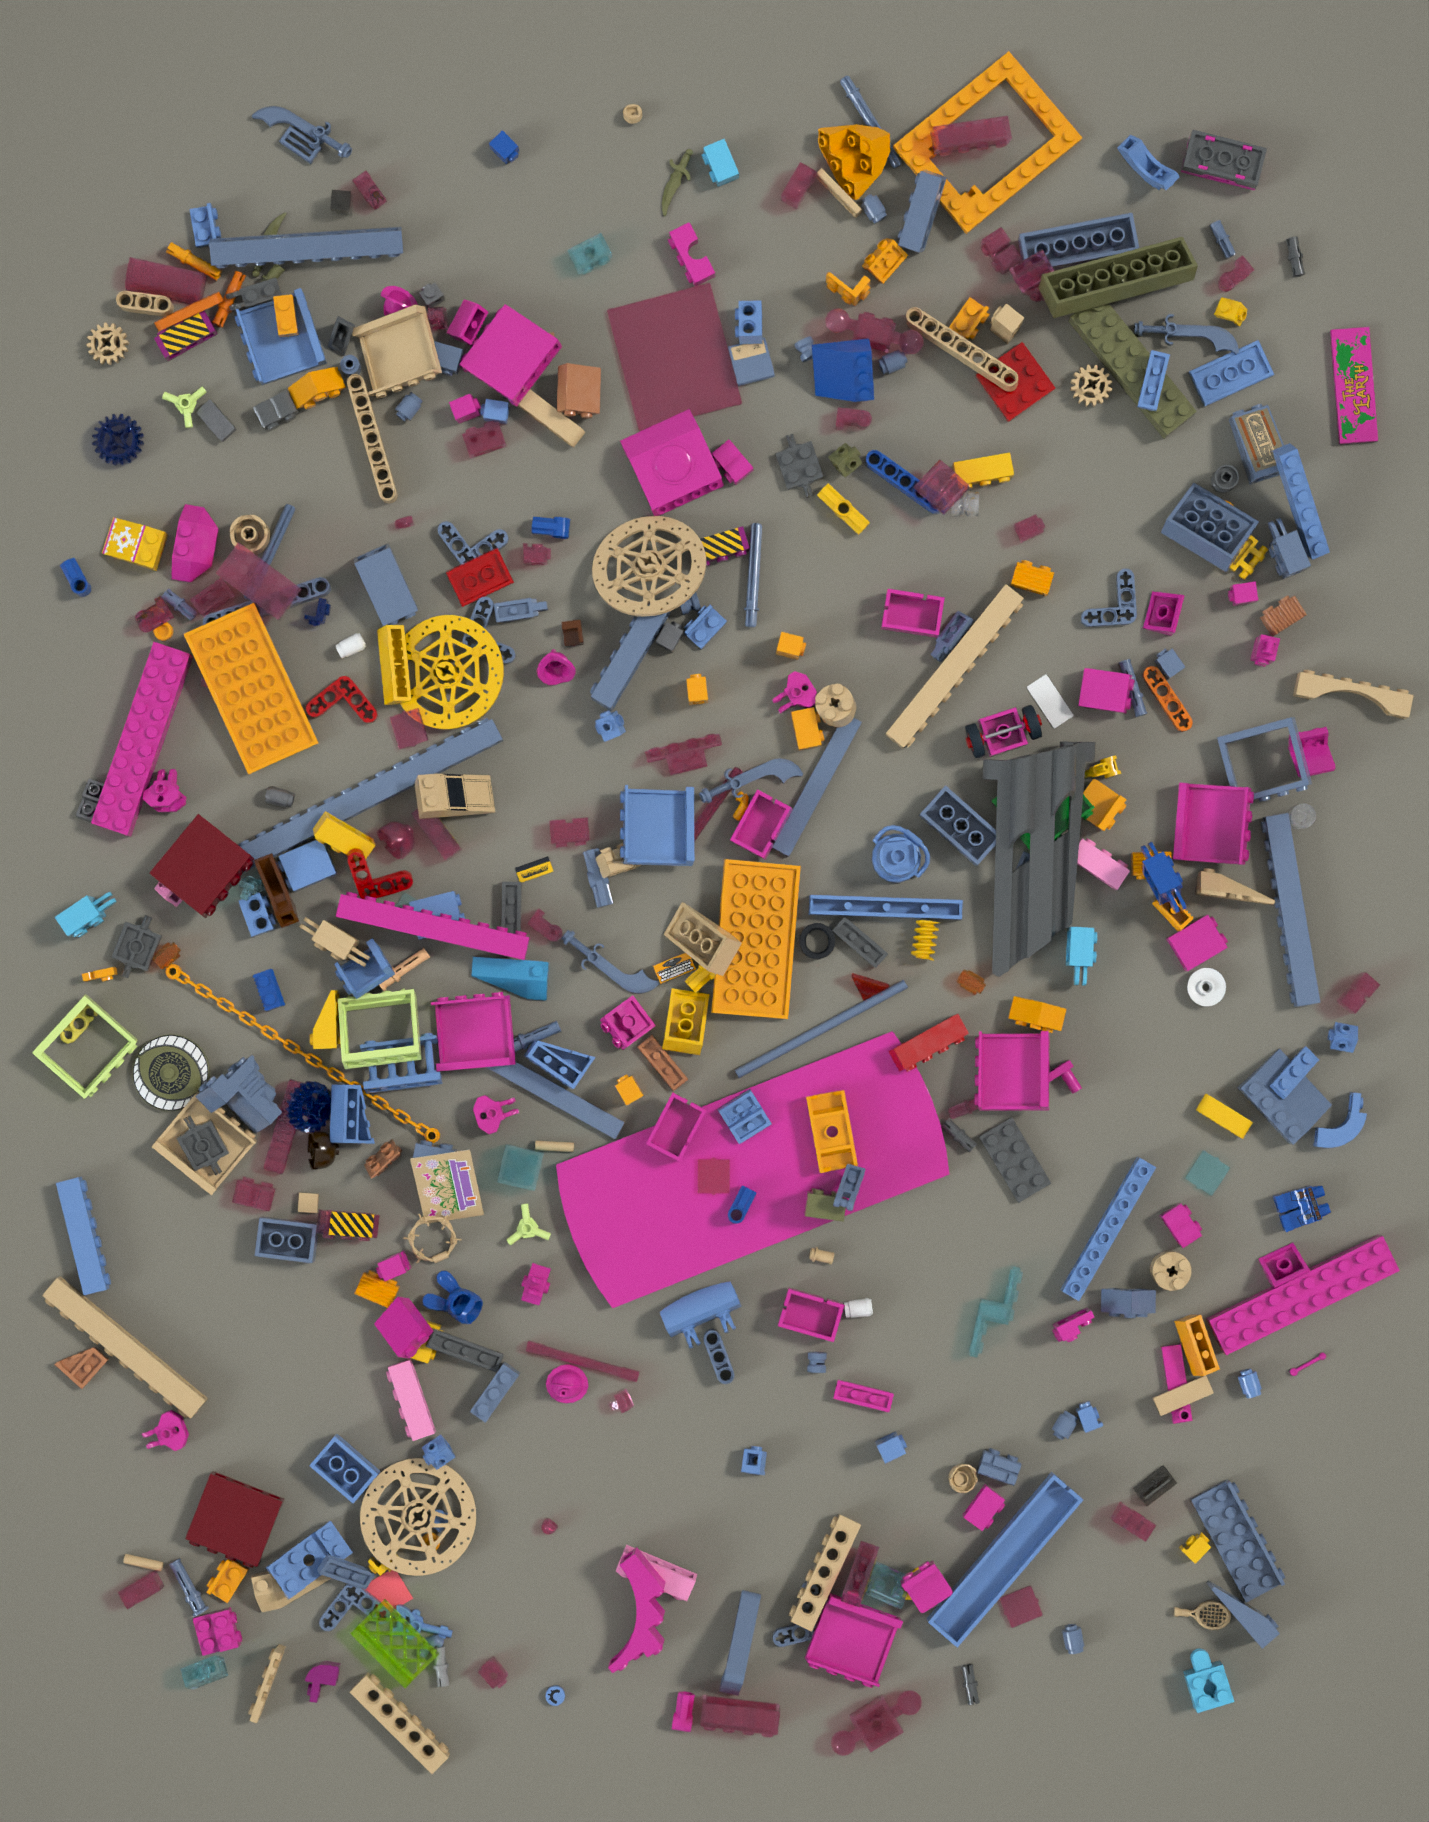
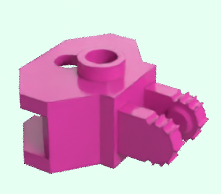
M794 671L788 675L787 688L784 689V692L774 697L772 701L773 703H778L786 696L790 700L789 703L780 707L778 710L780 714L797 705L804 708H812L815 706L817 691L807 675ZM808 686V690L804 691L802 687Z
M165 769L159 770L157 781H154L153 785L143 792V800L157 812H177L186 805L187 797L179 791V786L176 785V769H170L168 780H166Z
M487 1095L478 1097L473 1108L478 1127L488 1134L497 1132L501 1121L506 1119L505 1117L519 1113L518 1109H513L506 1113L502 1109L503 1105H510L516 1102L515 1098L496 1102ZM483 1112L487 1115L486 1119L481 1117Z
M532 1263L529 1275H524L521 1286L524 1287L521 1300L540 1306L543 1294H547L550 1283L547 1281L551 1268Z
M173 1410L163 1413L158 1426L154 1429L142 1433L143 1438L152 1436L155 1433L158 1437L157 1441L149 1442L146 1445L147 1449L158 1445H166L174 1451L182 1449L186 1445L189 1436L183 1416Z

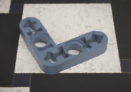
M445 521L438 526L439 536L460 564L465 563L466 559L463 555L461 558L458 555L463 554L466 549L469 550V552H466L469 558L482 555L479 552V548L482 545H488L490 550H492L493 547L488 540L491 539L494 542L497 539V534L500 536L505 535L503 543L498 541L494 544L498 550L505 547L509 541L507 533L504 530L497 529L470 548L452 523ZM444 526L447 528L451 527L449 531L452 536L458 535L452 538L449 543L447 542L450 539L446 533L442 534ZM455 541L463 543V548L460 551H455L452 548Z
M1122 569L1116 575L1118 607L1085 610L1081 615V623L1084 626L1129 625L1135 621L1137 617L1134 574L1130 569ZM1123 573L1130 576V579L1127 580V586L1131 585V588L1120 589V586H1124V580L1120 579ZM1125 591L1129 592L1132 596L1129 602H1125L1121 598V594ZM1116 611H1120L1119 615L1129 611V614H1132L1133 617L1129 621H1127L1126 617H1120V622H1117L1118 615ZM1097 612H1101V623H1098V619H1093L1091 623L1084 619L1088 613H1091V616H1098ZM1105 612L1113 613L1114 619L1112 622L1104 620L1103 615Z
M481 597L476 603L470 620L474 621L476 618H481L484 621L483 628L486 629L494 610L493 601L489 597ZM486 601L490 605V608H486L484 612L487 618L476 614L477 611L482 612L483 607L480 604ZM464 633L463 644L468 646L469 643L466 639L472 636ZM476 641V644H472L469 647H475L476 645H478V642ZM496 641L497 645L501 646L500 651L507 652V650H510L512 655L507 660H504L502 655L503 663H512L516 657L513 648Z
M807 1581L801 1587L805 1588ZM812 1585L811 1588H815V1590L812 1591V1594H818L819 1591L817 1585ZM804 1603L806 1612H809L808 1608L810 1605H812V1603ZM793 1624L781 1627L773 1632V1642L779 1647L808 1641L812 1639L814 1630L811 1632L803 1628L805 1635L802 1638H798L794 1632L801 1626ZM787 1630H791L794 1640H790V1636L785 1637L784 1642H780L779 1639L776 1640L778 1633L782 1632L783 1635H788L789 1632Z
M347 1583L321 1616L319 1625L324 1631L333 1630L352 1605H355L378 1624H385L390 1620L391 1610L367 1590ZM348 1587H355V1593L358 1595L361 1592L363 1593L358 1602L356 1601L357 1596L355 1594L351 1596L348 1594ZM364 1598L372 1600L373 1604L370 1608L363 1607L362 1600ZM338 1601H342L346 1606L342 1612L335 1609V1603ZM376 1604L379 1605L377 1607L378 1611L383 1612L384 1610L387 1612L385 1615L387 1618L379 1619L377 1611L374 1614L371 1613ZM329 1610H331L335 1615L339 1616V1618L335 1616L332 1619L331 1623L333 1625H324V1618L329 1619V1617L332 1615V1613L329 1612Z

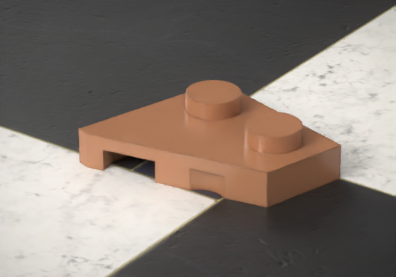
M96 1347L58 1361L54 1365L83 1389L109 1359Z

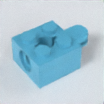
M111 892L104 894L97 900L92 896L86 895L57 915L55 919L68 937L80 938L88 932L87 929L89 927H96L104 922L103 918L106 916L104 911L117 901L113 898L100 906V904L112 897Z
M1067 928L1066 966H1074V985H1079L1080 967H1082L1081 984L1086 986L1087 967H1092L1093 963H1096L1097 952L1093 951L1094 944H1097V932H1094V928Z
M1204 1649L1193 1650L1190 1655L1193 1668L1183 1671L1196 1712L1200 1713L1233 1703V1695L1221 1661L1218 1660L1211 1663L1209 1654Z

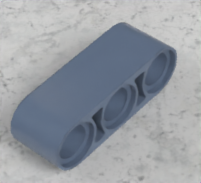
M709 1329L704 1333V1344L719 1382L729 1384L734 1379L732 1364L719 1331ZM709 1334H716L718 1340L715 1343H709L707 1341ZM720 1351L725 1357L722 1361H716L713 1355ZM729 1370L731 1377L729 1379L721 1378V1371Z

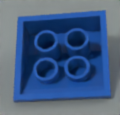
M869 338L812 345L815 396L852 402L874 400L872 351Z

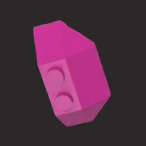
M188 504L184 506L178 522L172 555V580L191 583L212 567L219 528L204 507Z

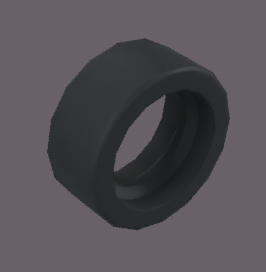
M822 923L808 925L802 930L799 937L801 951L812 959L827 957L835 947L833 931ZM821 930L827 935L829 939L828 946L824 951L813 952L807 947L806 937L811 931Z

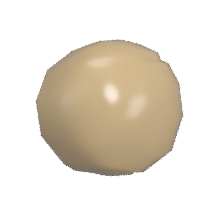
M969 1464L954 1466L948 1476L951 1488L958 1493H967L973 1490L978 1481L977 1470Z

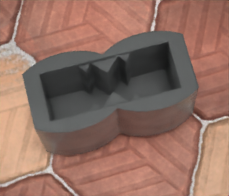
M287 390L253 407L262 427L265 430L269 429V431L279 427L278 423L284 420L289 422L295 419L296 414L299 413Z

